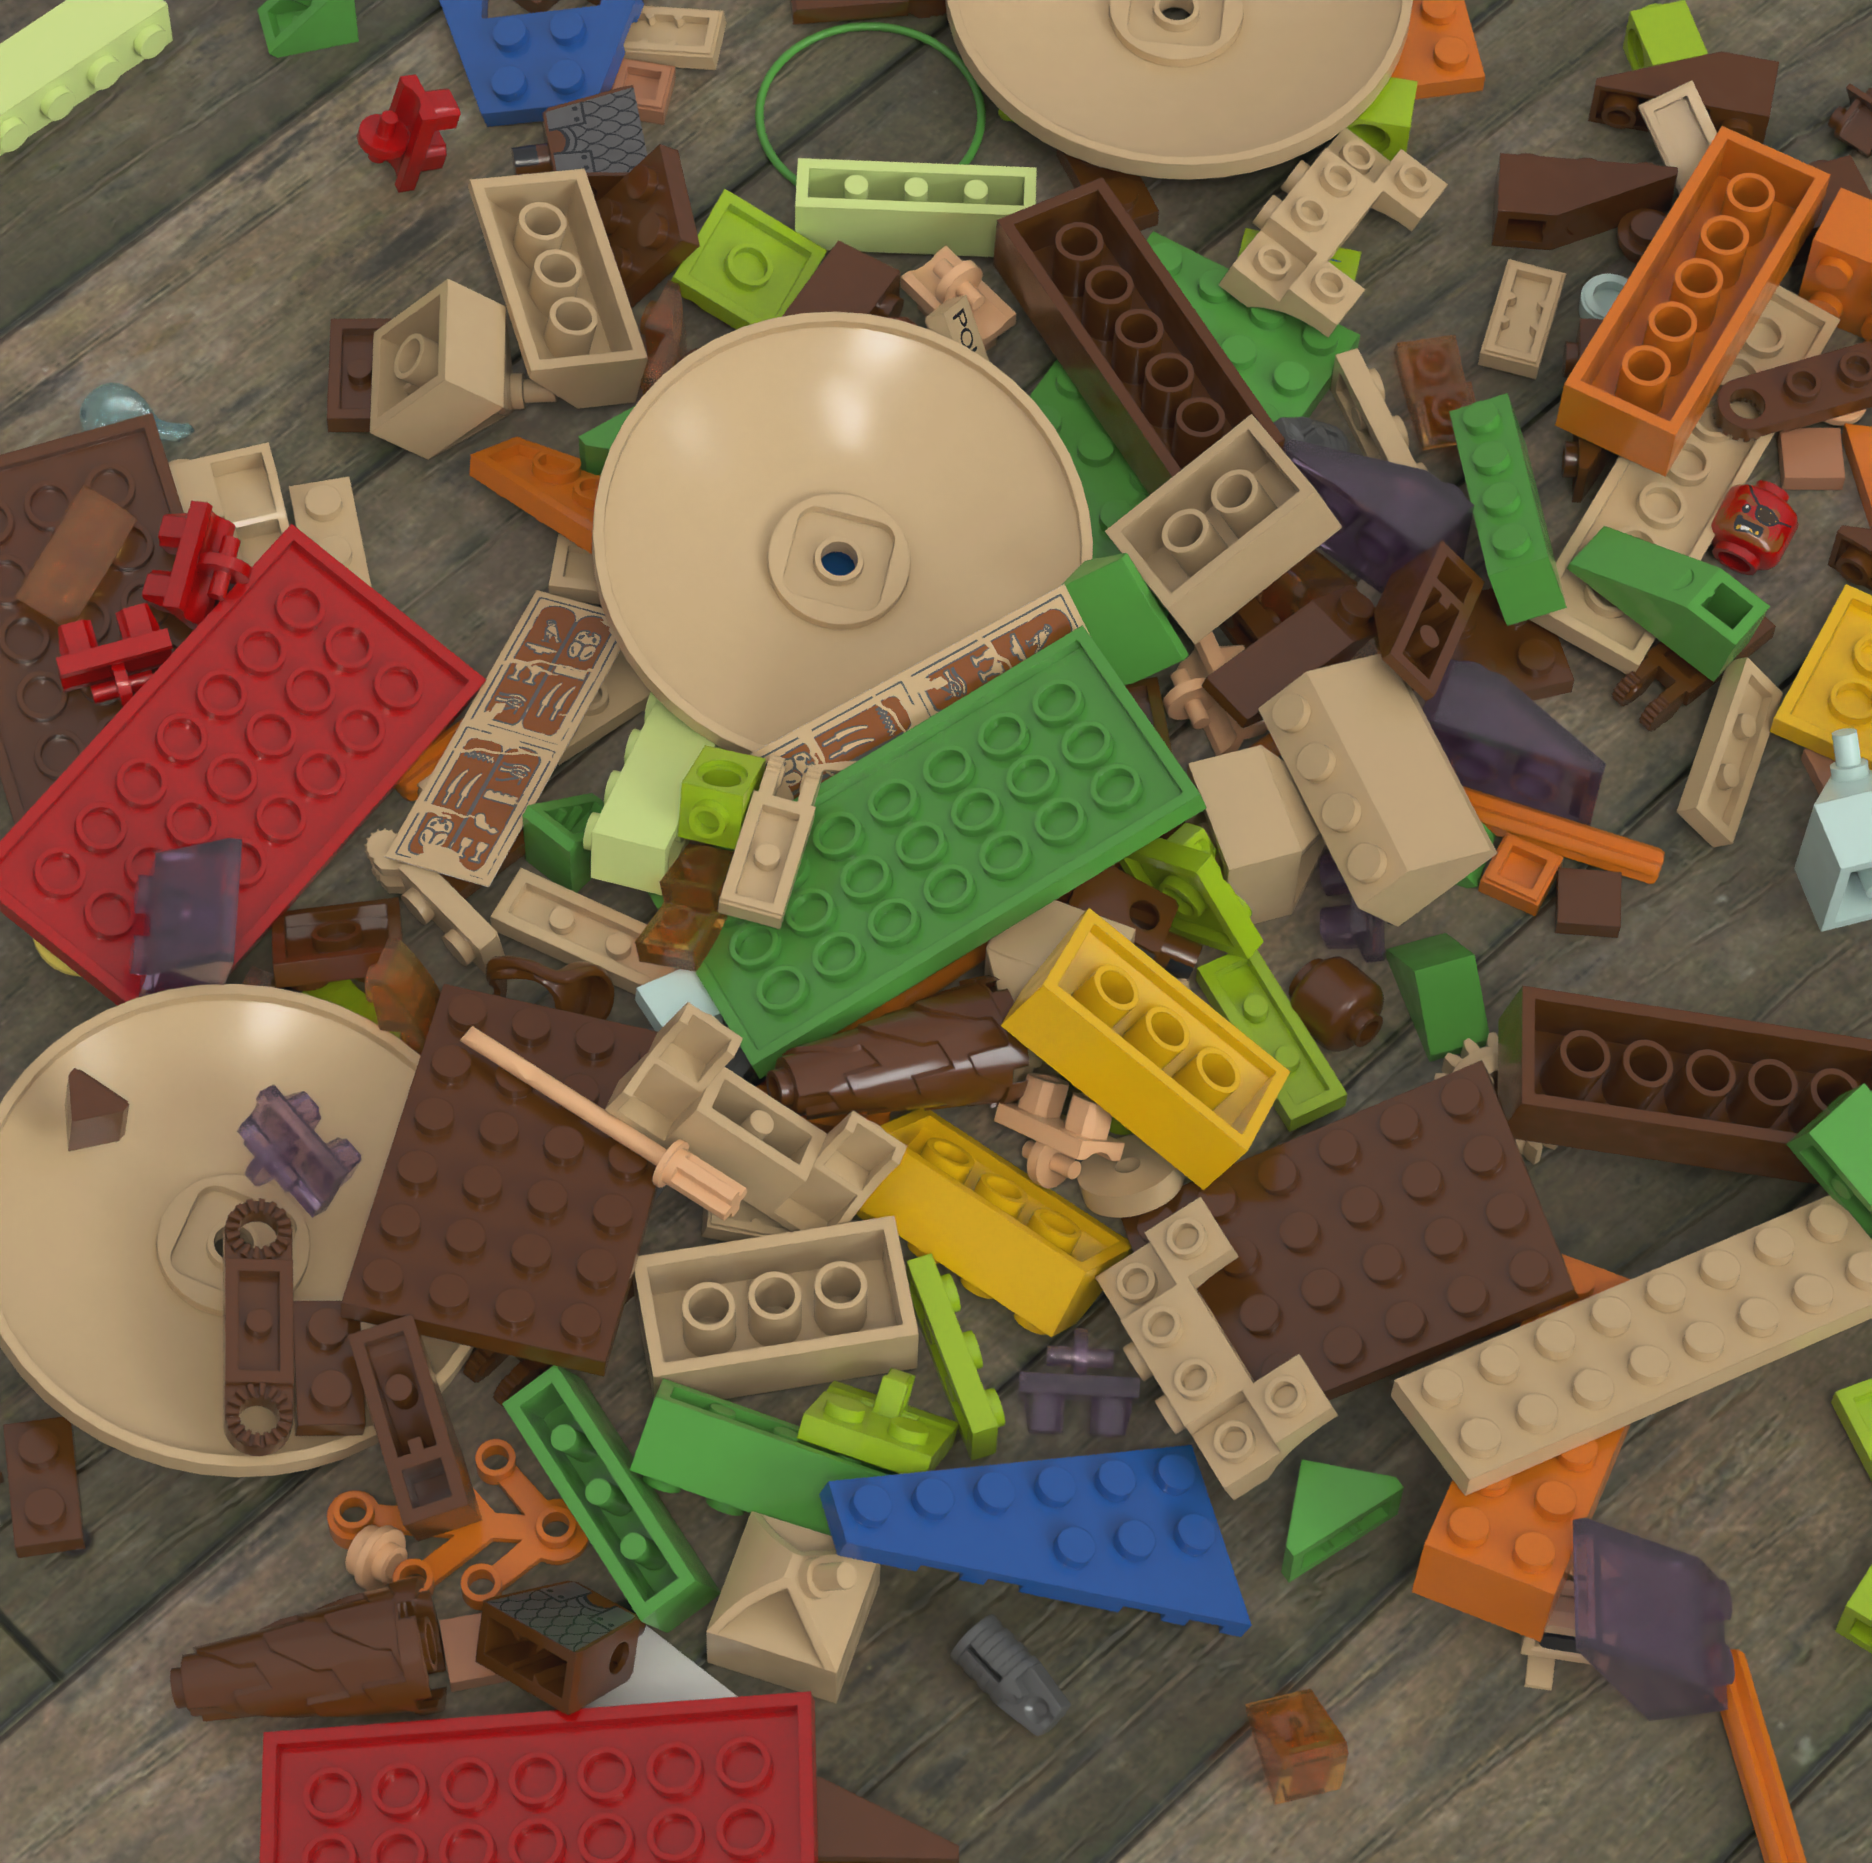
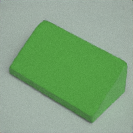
M1127 553L1086 560L1063 583L1091 638L1124 685L1140 681L1183 661L1189 655Z

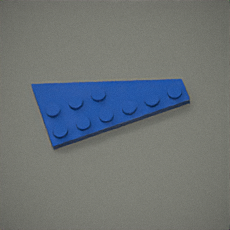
M1192 1445L828 1481L819 1493L838 1556L917 1571L923 1565L957 1572L961 1581L984 1585L988 1579L1019 1585V1592L1079 1605L1119 1612L1124 1606L1159 1613L1161 1621L1183 1626L1189 1620L1218 1625L1219 1633L1242 1637L1252 1626Z

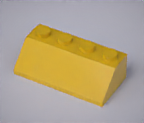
M1090 908L1080 916L1027 982L1000 1025L1203 1190L1249 1150L1290 1074V1071Z
M924 1108L917 1109L881 1125L885 1132L907 1145L900 1164L879 1184L856 1213L858 1217L862 1220L895 1216L898 1235L908 1242L907 1247L913 1254L921 1257L932 1253L935 1263L942 1264L960 1276L961 1284L968 1291L985 1299L996 1300L1014 1312L1015 1320L1025 1329L1040 1335L1047 1334L1052 1338L1077 1324L1103 1291L1095 1277L1132 1254L1133 1250L1129 1240L1053 1190L1033 1183L1027 1173L933 1111H924Z

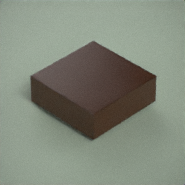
M1559 867L1556 876L1555 933L1618 938L1621 928L1622 872Z

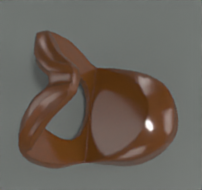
M494 956L486 964V979L489 986L494 990L492 995L506 997L507 979H526L541 984L550 992L554 1000L555 1009L604 1020L608 1018L612 1010L615 996L614 985L607 971L599 965L585 961H575L562 969L554 970L534 960L516 956Z

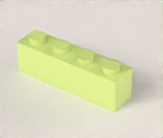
M66 0L0 43V156L19 148L28 137L52 121L64 118L73 107L98 90H104L112 86L122 74L143 60L157 56L167 44L173 41L168 4L164 0Z
M798 158L795 231L825 250L830 251L839 240L861 252L935 255L940 249L947 246L957 256L994 257L997 220L1036 204L1037 168Z
M650 693L645 709V724L642 730L633 729L630 733L625 749L622 771L613 770L611 772L605 789L604 807L601 813H591L584 832L583 848L591 851V878L664 896L690 839L678 837L682 781L705 745L722 748L692 730Z

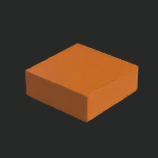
M1506 832L1496 850L1497 854L1492 857L1480 880L1478 891L1536 917L1556 879L1558 868L1562 867L1564 857Z

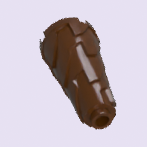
M986 975L959 981L960 986L944 990L933 996L918 1000L908 1007L858 1024L854 1029L789 1049L781 1057H778L775 1069L768 1071L766 1086L770 1097L799 1116L806 1115L807 1120L846 1115L852 1111L856 1113L867 1112V1115L901 1110L924 1108V1111L985 1104H989L990 1108L998 1107L999 1103L1009 1104L1019 1101L1024 1095L1028 1080L1013 1083L1014 1069L1029 1066L1028 1048L1000 1026L1013 1006L1014 1000L1008 989L991 992L989 988L994 987L996 981L1000 979Z
M421 1575L400 1578L396 1582L387 1583V1587L344 1597L314 1611L280 1619L258 1631L193 1647L195 1653L182 1655L181 1667L171 1668L170 1683L174 1703L178 1709H189L194 1717L202 1716L203 1722L257 1716L277 1718L315 1716L369 1717L410 1712L424 1716L443 1712L446 1706L447 1686L430 1689L429 1674L445 1672L446 1666L439 1622L430 1590L419 1592L420 1589L424 1588L426 1580Z

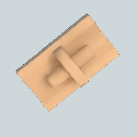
M947 246L940 249L924 266L908 271L900 278V287L918 304V310L926 317L947 299L966 295L986 351L996 345L999 335L1016 324L1017 313L982 280V269L971 260L962 261Z
M1212 631L1197 644H1194L1193 652L1171 674L1170 678L1174 688L1164 697L1163 705L1170 718L1174 720L1190 719L1194 729L1203 728L1215 755L1219 756L1238 751L1244 739L1266 734L1268 728L1264 720L1242 728L1202 687L1207 676L1245 650L1244 645L1219 646Z
M1028 1073L1026 1077L1028 1084L1019 1102L998 1104L994 1118L995 1122L1036 1140V1142L1028 1140L1023 1145L1022 1156L1028 1159V1177L1037 1185L1050 1189L1060 1185L1066 1178L1071 1180L1077 1178L1081 1171V1164L1075 1159L1086 1160L1092 1154L1100 1155L1110 1161L1120 1162L1125 1143L1108 1135L1112 1116L1084 1093L1073 1092L1067 1116L1061 1114L1069 1088V1082L1050 1074Z

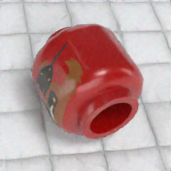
M1758 480L1755 485L1739 484L1733 486L1726 493L1711 524V528L1715 533V537L1711 542L1714 546L1712 550L1713 556L1724 566L1745 575H1754L1757 570H1770L1780 562L1798 528L1797 514L1787 503L1789 495L1779 486L1764 480Z

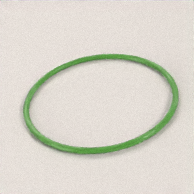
M857 22L818 31L786 50L774 62L761 83L755 105L757 134L761 146L773 166L795 186L797 176L776 155L766 134L764 124L766 95L774 77L790 58L807 46L837 34L855 31L892 32L917 39L941 52L956 65L966 78L972 89L977 109L975 135L967 153L959 164L969 165L984 135L986 123L984 98L979 85L965 66L963 60L949 47L935 38L905 26L881 22Z

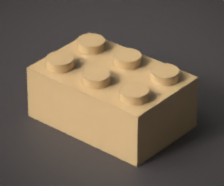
M1251 414L1105 532L1122 554L1127 553L1150 590L1192 642L1197 644L1339 531L1342 526L1317 490Z

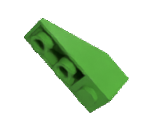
M1604 526L1567 567L1569 571L1713 682L1746 647L1770 608L1766 602L1723 569Z

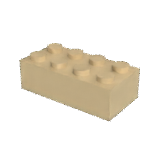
M895 1216L638 1257L633 1274V1289L653 1401L663 1378L721 1399H729L828 1383L834 1380L841 1381L889 1373L890 1368L901 1371L917 1368L919 1333Z

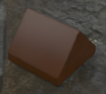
M76 1068L68 1075L65 1099L68 1151L120 1141L125 1135L129 1110L128 1101L84 1071L77 1070Z

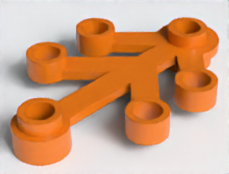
M491 1439L479 1446L475 1455L477 1474L485 1483L499 1485L522 1515L495 1513L473 1488L482 1521L434 1536L435 1538H449V1540L423 1560L412 1558L402 1561L393 1572V1582L411 1574H419L426 1579L424 1588L420 1589L419 1592L430 1590L431 1595H433L435 1586L492 1542L518 1543L492 1566L478 1563L464 1571L461 1577L463 1600L469 1607L475 1610H482L483 1600L501 1596L505 1589L540 1562L550 1565H563L577 1559L585 1551L589 1544V1539L564 1500H547L517 1467L513 1447L501 1439ZM492 1455H501L508 1460V1463L498 1470L489 1469L484 1465L485 1460ZM351 1490L338 1495L328 1508L327 1521L330 1535L337 1545L346 1550L349 1549L355 1536L369 1525H376L378 1527L390 1525L402 1531L404 1535L412 1536L403 1526L398 1506L378 1504L372 1495L364 1491ZM360 1507L366 1511V1515L357 1522H348L342 1518L344 1511L349 1508ZM552 1522H563L569 1527L565 1534L558 1537L549 1536L544 1531L545 1527ZM478 1579H487L494 1584L493 1589L484 1595L474 1594L469 1588Z

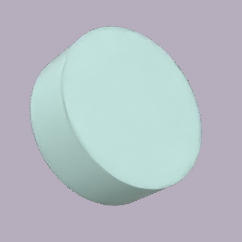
M1601 274L1588 280L1581 291L1578 306L1580 317L1603 320L1628 279L1617 274Z

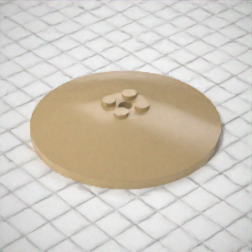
M945 0L952 36L965 66L979 87L993 103L1020 127L1044 143L1096 166L1139 176L1192 180L1222 178L1251 173L1281 164L1311 151L1332 139L1353 123L1373 103L1388 83L1400 60L1408 35L1413 0ZM1177 7L1187 11L1190 16L1183 20H1172L1165 17L1162 12L1168 8Z
M815 312L768 319L741 327L716 338L683 358L663 374L641 397L619 430L609 450L600 476L593 514L592 555L599 598L609 627L626 660L644 685L672 714L692 730L722 749L749 755L1058 588L1084 561L1093 559V538L1085 493L1070 453L1045 414L1014 380L984 357L932 330L901 320L871 314ZM842 552L853 560L855 569L847 575H834L823 567L821 559L828 553ZM842 761L812 766L823 768V771L839 773L857 761Z
M245 984L196 985L169 989L135 998L101 1012L76 1026L50 1045L24 1070L0 1103V1348L20 1376L48 1405L70 1423L100 1442L138 1459L166 1468L201 1475L256 1477L304 1471L342 1460L379 1443L364 1393L366 1426L363 1435L295 1436V1419L293 1417L289 1439L282 1448L272 1454L251 1456L240 1452L230 1444L223 1428V1257L217 1253L214 1245L223 1238L227 1217L235 1209L236 1205L244 1204L248 1199L258 1201L259 1198H262L268 1203L273 1201L277 1203V1207L280 1209L284 1208L287 1217L291 1219L293 1229V1301H342L420 1055L389 1031L337 1004L294 991ZM74 1068L84 1071L128 1101L129 1110L125 1135L120 1141L68 1151L65 1099L68 1075ZM262 1222L247 1223L239 1230L240 1238H243L247 1244H251V1248L254 1249L255 1246H259V1249H263L265 1245L269 1247L270 1243L275 1242L276 1239L274 1230ZM361 1322V1331L377 1325ZM422 1336L442 1393L465 1364L474 1347ZM293 1397V1414H294V1397ZM262 1406L249 1407L239 1415L240 1424H244L246 1431L248 1429L251 1430V1434L259 1432L260 1435H263L267 1431L270 1433L271 1429L276 1428L278 1423L274 1413Z

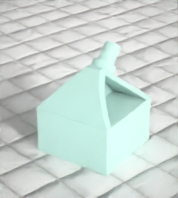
M1844 728L1832 732L1836 762L1830 765L1831 777L1813 806L1794 868L1820 932L1872 919V770H1869L1868 760L1861 758L1857 729Z

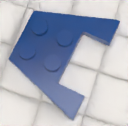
M439 0L487 127L543 121L542 113L549 107L611 90L626 53L623 47L631 24L638 22L644 7L643 0H601L599 6L488 18V0Z

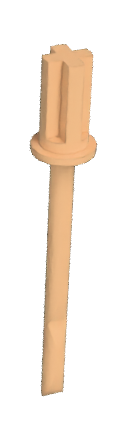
M471 1026L460 1039L462 1043L654 1164L656 1169L652 1182L657 1187L670 1186L723 1221L728 1217L732 1218L740 1209V1202L747 1194V1188L689 1152L688 1142L678 1139L668 1149L664 1148L474 1026Z

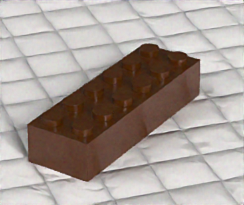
M1103 177L997 220L994 267L1149 495L1251 414L1283 450L1285 438Z
M1522 985L1498 1019V1098L1513 1135L1518 1140L1820 1185L1786 1144L1840 1095L1863 1083L1872 1091V1039Z

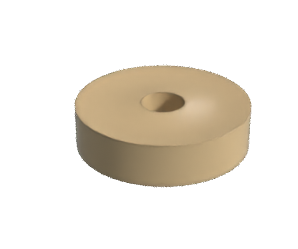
M1136 1135L1117 1138L1125 1143L1120 1162L1110 1161L1097 1154H1092L1081 1162V1171L1077 1180L1084 1203L1092 1212L1105 1217H1132L1155 1210L1169 1202L1180 1191L1185 1179V1175L1177 1170Z

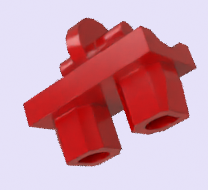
M416 74L400 76L389 110L383 111L382 114L367 116L361 121L356 136L358 145L368 154V158L373 163L380 164L384 161L390 163L396 173L397 178L394 185L398 193L414 191L421 171L443 168L447 152L446 143L439 131L455 129L461 115L460 108L450 89L425 91Z
M192 500L188 513L163 515L158 533L159 546L169 554L176 555L172 571L153 569L148 573L142 597L155 609L173 614L189 628L195 629L213 610L215 600H225L229 583L246 584L249 582L252 567L237 558L241 541L233 537L236 525L216 515L212 511L213 506L208 502Z
M147 603L123 608L115 613L122 640L98 646L91 620L82 619L58 627L60 657H56V663L64 693L90 686L95 704L119 698L121 708L124 707L133 697V694L153 675L150 669L160 667L172 654L171 649L173 647L168 629L160 630L158 622Z

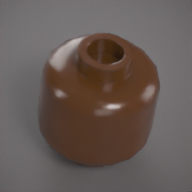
M1335 956L1324 960L1321 958L1314 959L1299 970L1289 986L1288 995L1291 999V1007L1299 1015L1312 1038L1327 1050L1340 1052L1354 1045L1363 1047L1375 1038L1382 1027L1383 1018L1380 1014L1383 1010L1384 995L1381 987L1345 958Z

